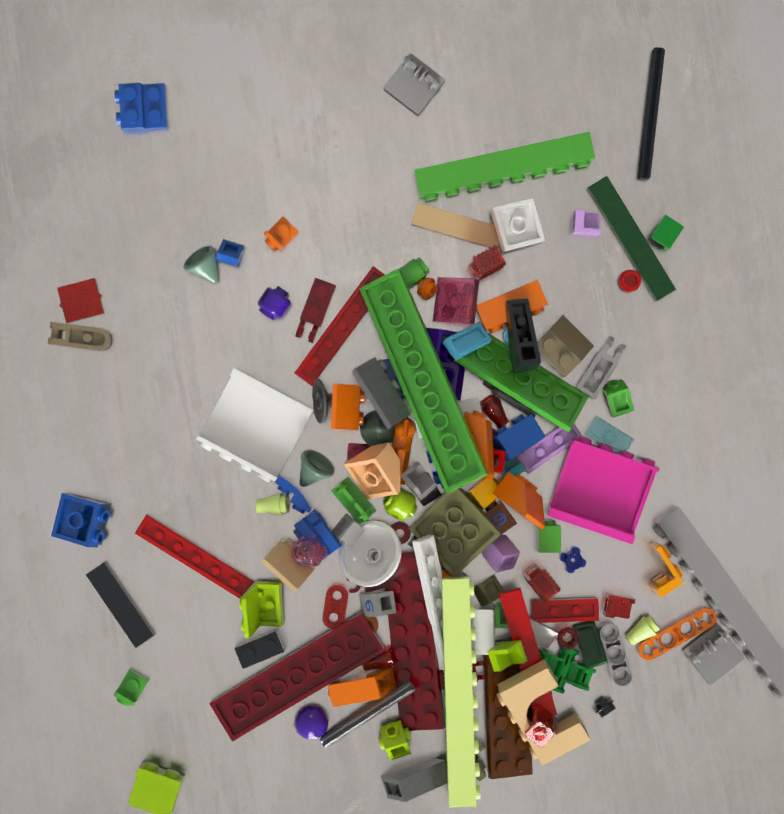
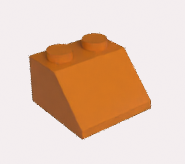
M333 383L331 429L359 430V425L363 426L364 412H360V403L365 401V392L361 390L360 385Z
M508 472L492 494L543 530L545 527L543 499L536 492L538 488L519 473L515 477Z

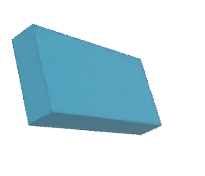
M478 322L446 338L443 344L453 358L457 360L490 343L492 338L481 323Z

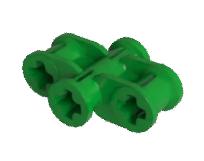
M561 644L560 655L538 647L541 659L546 660L556 677L558 687L552 689L553 691L564 694L565 683L589 691L590 687L588 685L592 674L596 673V669L590 668L586 670L585 664L574 661L575 656L579 655L580 651Z

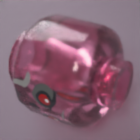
M300 537L292 546V558L295 559L298 565L317 567L326 558L327 548L323 545L320 538Z

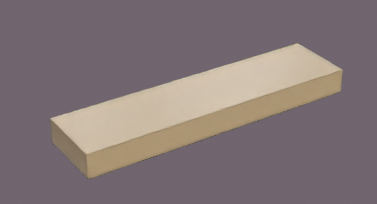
M417 203L411 225L497 249L499 239L495 225Z

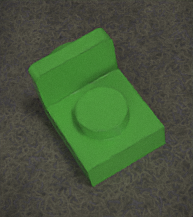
M622 379L612 380L604 385L602 390L607 397L613 418L634 411L629 388Z
M129 669L120 686L115 691L114 696L117 697V701L120 704L133 706L149 679Z

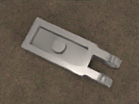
M611 336L604 344L602 350H599L576 386L578 390L594 400L618 365V360L627 347L621 344L613 358L606 354L615 340Z

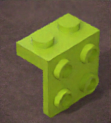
M255 581L241 596L239 602L240 609L243 610L241 629L244 631L245 638H251L260 626L282 627L284 625L282 583Z
M142 761L135 775L137 778L128 801L129 805L153 814H171L184 776L175 770H166L158 767L155 763Z

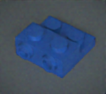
M165 83L118 84L119 90H115V102L120 103V112H116L117 126L121 125V129L124 132L168 129Z
M62 493L51 536L85 547L98 548V544H101L104 540L103 524L108 521L110 511L107 510L108 504Z

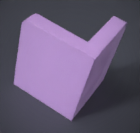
M578 209L573 212L572 234L599 236L601 234V229H599V213H587L585 210Z
M506 535L499 536L482 552V556L496 573L513 569L520 555V551Z

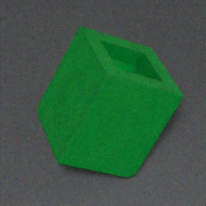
M664 215L658 222V226L651 238L664 246L663 250L668 251L684 226L669 216Z

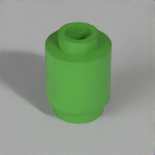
M420 257L416 260L413 258L400 268L409 289L424 279L426 274L430 272Z

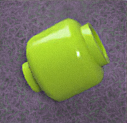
M400 488L399 494L385 496L383 500L386 513L398 520L403 521L408 517H413L417 510L415 496Z

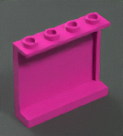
M579 436L577 439L573 437L549 503L547 515L633 544L636 537L634 533L655 474L659 472L660 468L655 465L656 461L643 457L642 460L634 458L635 454L622 450L621 453L612 451L613 447L600 443V446L592 444V440Z

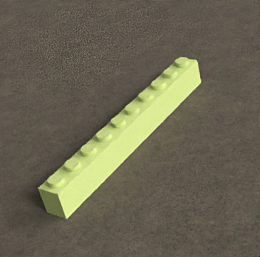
M441 577L449 807L476 806V799H480V785H476L475 777L480 776L479 763H475V754H479V742L474 740V731H478V718H474L473 709H477V695H473V686H477L476 672H472V663H476V650L471 649V641H475V627H471V618H475L474 605H470V596H474V582H469V577Z

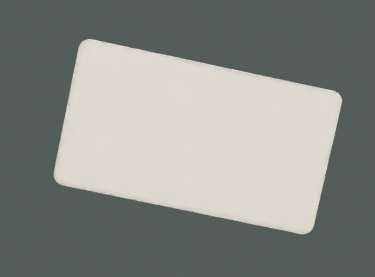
M530 619L537 645L548 649L558 636V633Z

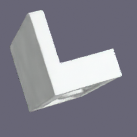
M474 607L475 618H471V627H475V641H471V649L476 650V654L488 655L487 651L495 646V611L493 609H483V607Z

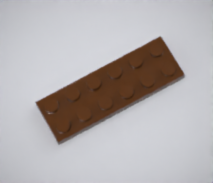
M484 655L488 778L500 779L532 775V754L529 750L531 745L528 741H523L518 731L520 729L519 725L512 723L508 715L510 710L507 705L502 706L497 697L499 693L497 684L521 672L520 665L511 664L500 672H494L489 655ZM529 705L527 710V717L531 720Z

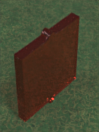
M95 278L57 288L61 301L59 306L63 309L66 323L105 314L101 302L102 294L99 293Z

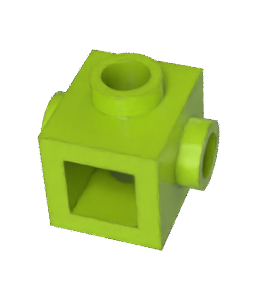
M401 720L379 727L382 736L378 737L381 749L386 750L390 761L412 754L408 743L412 738L408 727L403 728Z

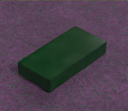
M595 621L573 626L586 670L607 664L608 660Z

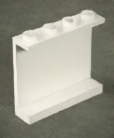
M233 368L230 380L196 440L200 441L199 446L208 451H211L212 448L219 451L221 458L229 462L232 459L238 461L240 468L248 472L251 469L258 472V477L269 483L271 480L276 481L314 410Z

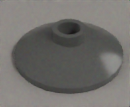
M315 379L312 388L313 410L317 422L324 423L328 407H332L331 393L327 394L321 379Z

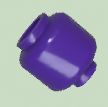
M279 286L276 289L267 287L257 302L260 307L259 311L272 320L274 318H282L291 304L290 299L287 298L289 293Z

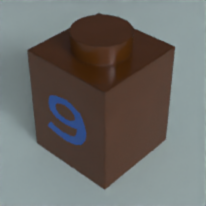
M494 500L485 508L486 511L484 513L503 533L517 524L501 500L499 502Z

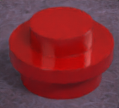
M626 270L619 277V285L624 291L633 292L640 287L641 277L635 270Z

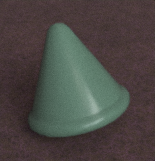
M208 245L198 249L185 261L183 265L185 271L191 272L212 283L219 281L214 246Z
M374 410L364 416L363 426L360 425V433L363 440L370 446L391 443L394 437V426L387 429L377 411Z
M314 450L302 452L299 481L301 487H306L333 476L334 467L328 458Z

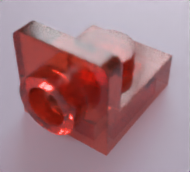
M538 706L533 711V723L525 731V737L539 747H543L556 734V717Z

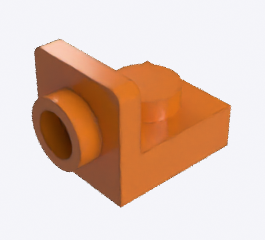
M282 216L268 231L266 230L263 233L267 237L264 241L273 250L277 247L281 251L299 231Z

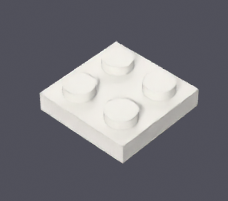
M533 198L490 209L502 252L545 241Z

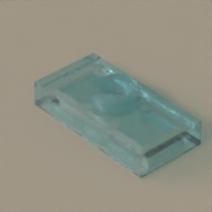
M595 416L584 434L599 444L604 443L612 446V451L621 453L622 450L628 451L634 441L632 437L598 416Z

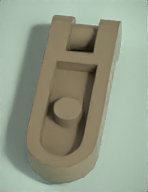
M50 322V329L52 331L51 338L48 337V344L100 351L107 349L111 343V336L104 329ZM61 330L66 331L65 339H60Z

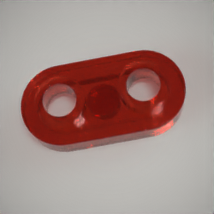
M334 584L326 592L322 620L329 629L336 628L344 623L348 591L343 585ZM339 591L342 596L340 599H335L333 593ZM332 613L338 615V619L336 621H332L330 619V615Z

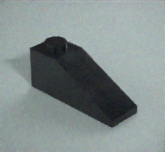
M526 298L506 301L509 353L513 372L536 370L541 363L529 300Z

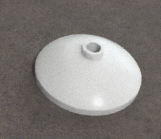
M369 520L360 523L365 531L353 546H349L342 541L339 551V563L342 572L351 582L363 587L377 586L388 580L396 571L402 552L400 539L392 527L381 521ZM379 554L378 559L375 560V556Z

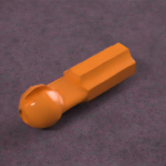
M405 418L394 425L392 448L400 459V475L408 469L413 435L416 431L415 423L409 418ZM400 476V484L405 485L404 480Z

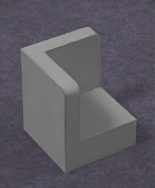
M415 462L400 475L407 487L420 501L437 487V484L418 462Z

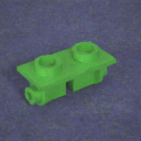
M349 477L331 490L358 524L366 521L376 512V509Z

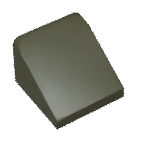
M495 574L474 585V595L481 606L492 603L499 598V593L504 592Z

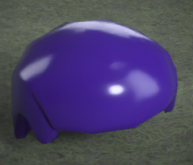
M305 706L296 713L294 727L296 732L304 739H317L327 731L329 719L326 712L319 706Z

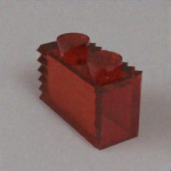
M493 245L492 248L489 247L488 250L486 249L484 252L477 254V256H473L468 267L473 277L478 276L479 280L502 269L506 262L498 247Z
M534 564L525 571L527 575L524 578L544 603L561 590V587L543 565L537 566Z

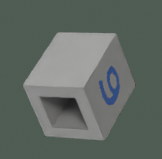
M393 590L359 595L361 610L365 617H378L397 613Z

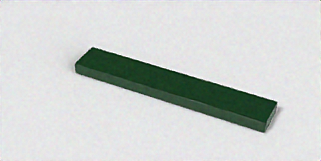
M608 176L589 186L587 189L655 301L675 291V286Z

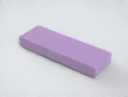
M575 424L569 432L557 426L547 433L545 438L516 456L527 474L569 447L573 437L578 439L579 436H583Z

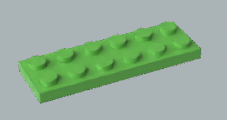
M489 334L492 338L490 343L454 360L567 432L572 429L589 397L540 365L536 370L514 373L509 346Z

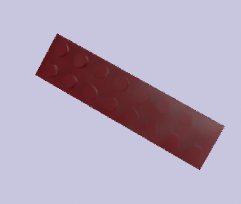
M401 552L400 563L396 571L385 581V591L393 590L397 612L388 614L395 685L398 688L407 681H411L415 687L413 693L397 702L399 721L401 720L403 728L408 727L409 731L444 729L446 726L439 665L415 552Z
M360 612L214 699L209 704L233 742L383 653L385 648L363 612Z

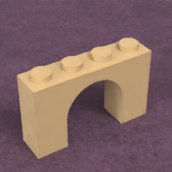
M545 659L497 684L499 689L497 697L501 705H507L510 710L508 715L512 723L519 725L520 729L518 731L524 742L528 741L531 747H529L532 756L535 760L539 758L542 765L590 741L588 731L577 713L550 726L535 724L527 717L528 707L533 700L558 687L556 677Z

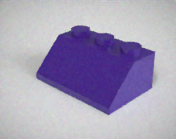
M426 328L457 400H461L465 367L454 361L455 359L443 344L446 338L458 332Z

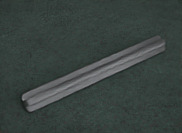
M407 681L320 738L322 745L325 748L331 746L413 693L415 687L412 682Z

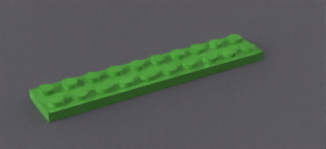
M396 269L359 288L445 492L450 493L489 475L401 269Z

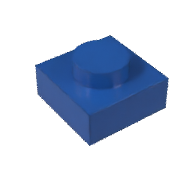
M223 239L217 251L216 259L237 266L243 254L244 245Z

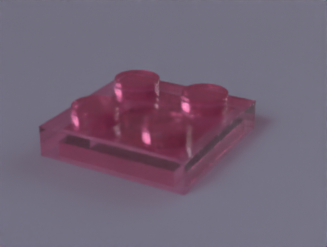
M438 277L433 321L475 324L479 279Z

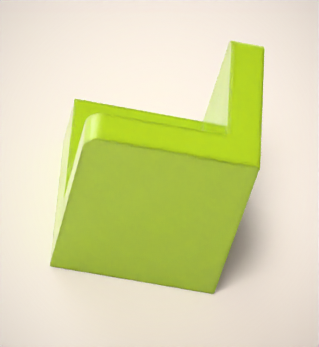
M521 640L500 642L487 651L494 672H500L511 664L527 662Z

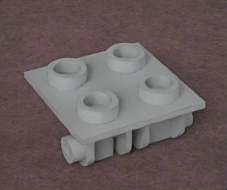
M410 53L404 57L400 67L383 88L419 115L444 83L445 79Z
M718 623L683 650L710 686L745 659L729 638L730 636Z

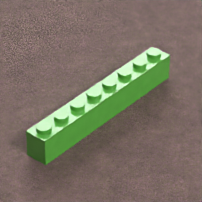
M590 132L415 169L414 175L419 198H425V201L437 199L438 195L444 193L447 196L460 194L459 190L467 188L471 192L482 189L481 185L490 184V187L502 185L504 180L512 179V182L525 180L527 175L533 174L534 177H541L547 175L546 171L555 170L556 173L569 170L568 167L577 165V168L586 167L595 159Z

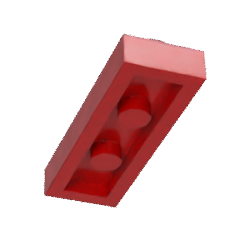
M598 598L531 600V620L537 623L599 621Z

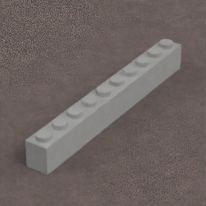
M673 507L654 521L658 526L655 528L656 532L662 539L666 537L671 544L668 546L669 550L675 557L679 556L684 562L681 564L682 568L688 575L692 574L697 580L694 582L695 586L701 593L705 592L710 599L707 602L714 611L719 610L723 616L720 618L727 629L732 628L736 634L733 638L741 648L745 646L749 652L746 656L754 666L758 664L762 670L759 674L767 684L771 682L775 688L772 691L781 702L784 700L783 649L680 507Z

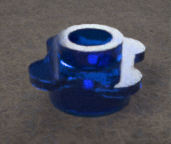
M573 547L570 552L562 553L560 556V560L565 563L568 573H574L580 567L586 566V560L582 558L581 550L577 547Z

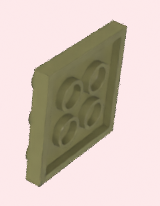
M462 488L445 493L409 528L418 539L426 535H434L439 562L453 577H456L503 533Z

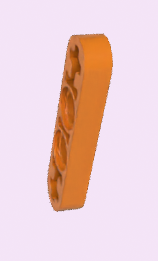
M708 607L699 608L657 631V635L640 641L637 645V652L645 660L655 659L714 626L717 621V615ZM704 612L711 614L708 623L705 621L698 623L701 626L700 628H697L696 623L692 620L694 617L697 621L702 619V613ZM685 622L692 624V631L689 634L681 632V625ZM664 633L672 634L673 641L671 644L664 645L662 643L661 637ZM655 638L657 640V643L662 647V649L659 650L658 647L655 646L651 649L650 655H648L647 653H642V651L645 650L644 645L647 644L648 646H653L656 644L653 641Z

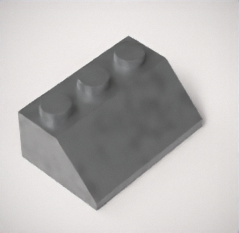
M374 357L353 369L352 373L387 429H390L410 416L409 410L411 409L406 397L401 399L397 393L400 388L394 378L389 380L385 374L388 368L383 360L377 361Z

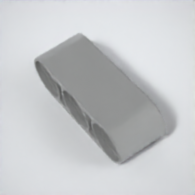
M603 621L598 625L597 630L608 660L606 665L609 675L616 685L621 687L627 686L632 681V671L620 630L613 622ZM607 627H613L614 633L610 637H604L603 631ZM618 648L620 655L615 659L610 658V651ZM619 670L626 671V676L622 680H617L615 676Z

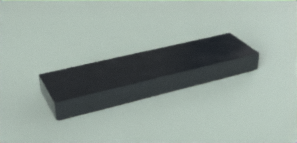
M103 562L86 574L135 648L155 635L106 562Z

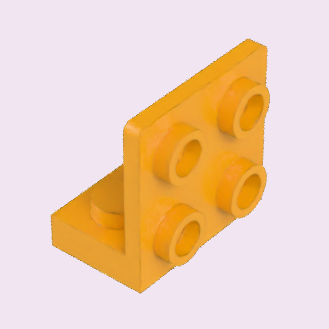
M651 542L649 545L667 572L666 575L662 573L653 578V583L649 585L653 593L661 598L684 584L681 579L684 575L677 565L670 562L669 558L672 556L668 549L661 544Z

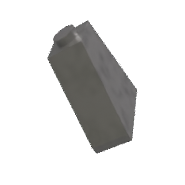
M433 759L382 776L381 779L387 797L407 802L447 784V763L445 760Z

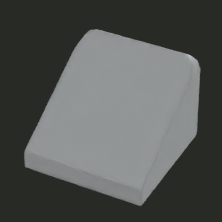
M345 514L333 529V532L349 546H353L365 531L348 514Z

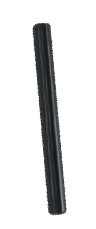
M655 47L652 50L638 178L642 180H649L651 177L665 49L661 47Z

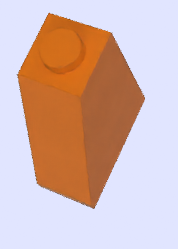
M476 410L472 414L465 411V420L489 473L485 478L493 480L495 475L492 421L485 419L486 414Z
M388 666L338 679L329 684L328 696L332 701L333 707L383 698L396 689L393 666Z

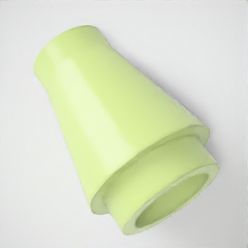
M280 493L256 500V512L283 516L284 513H289V498L287 495Z
M648 615L647 617L643 616L625 635L630 643L635 645L640 641L657 635L656 632L660 628L652 616Z

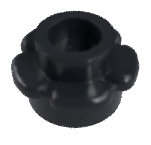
M606 698L596 705L598 710L595 713H598L601 718L616 709L613 704L614 700L608 701Z

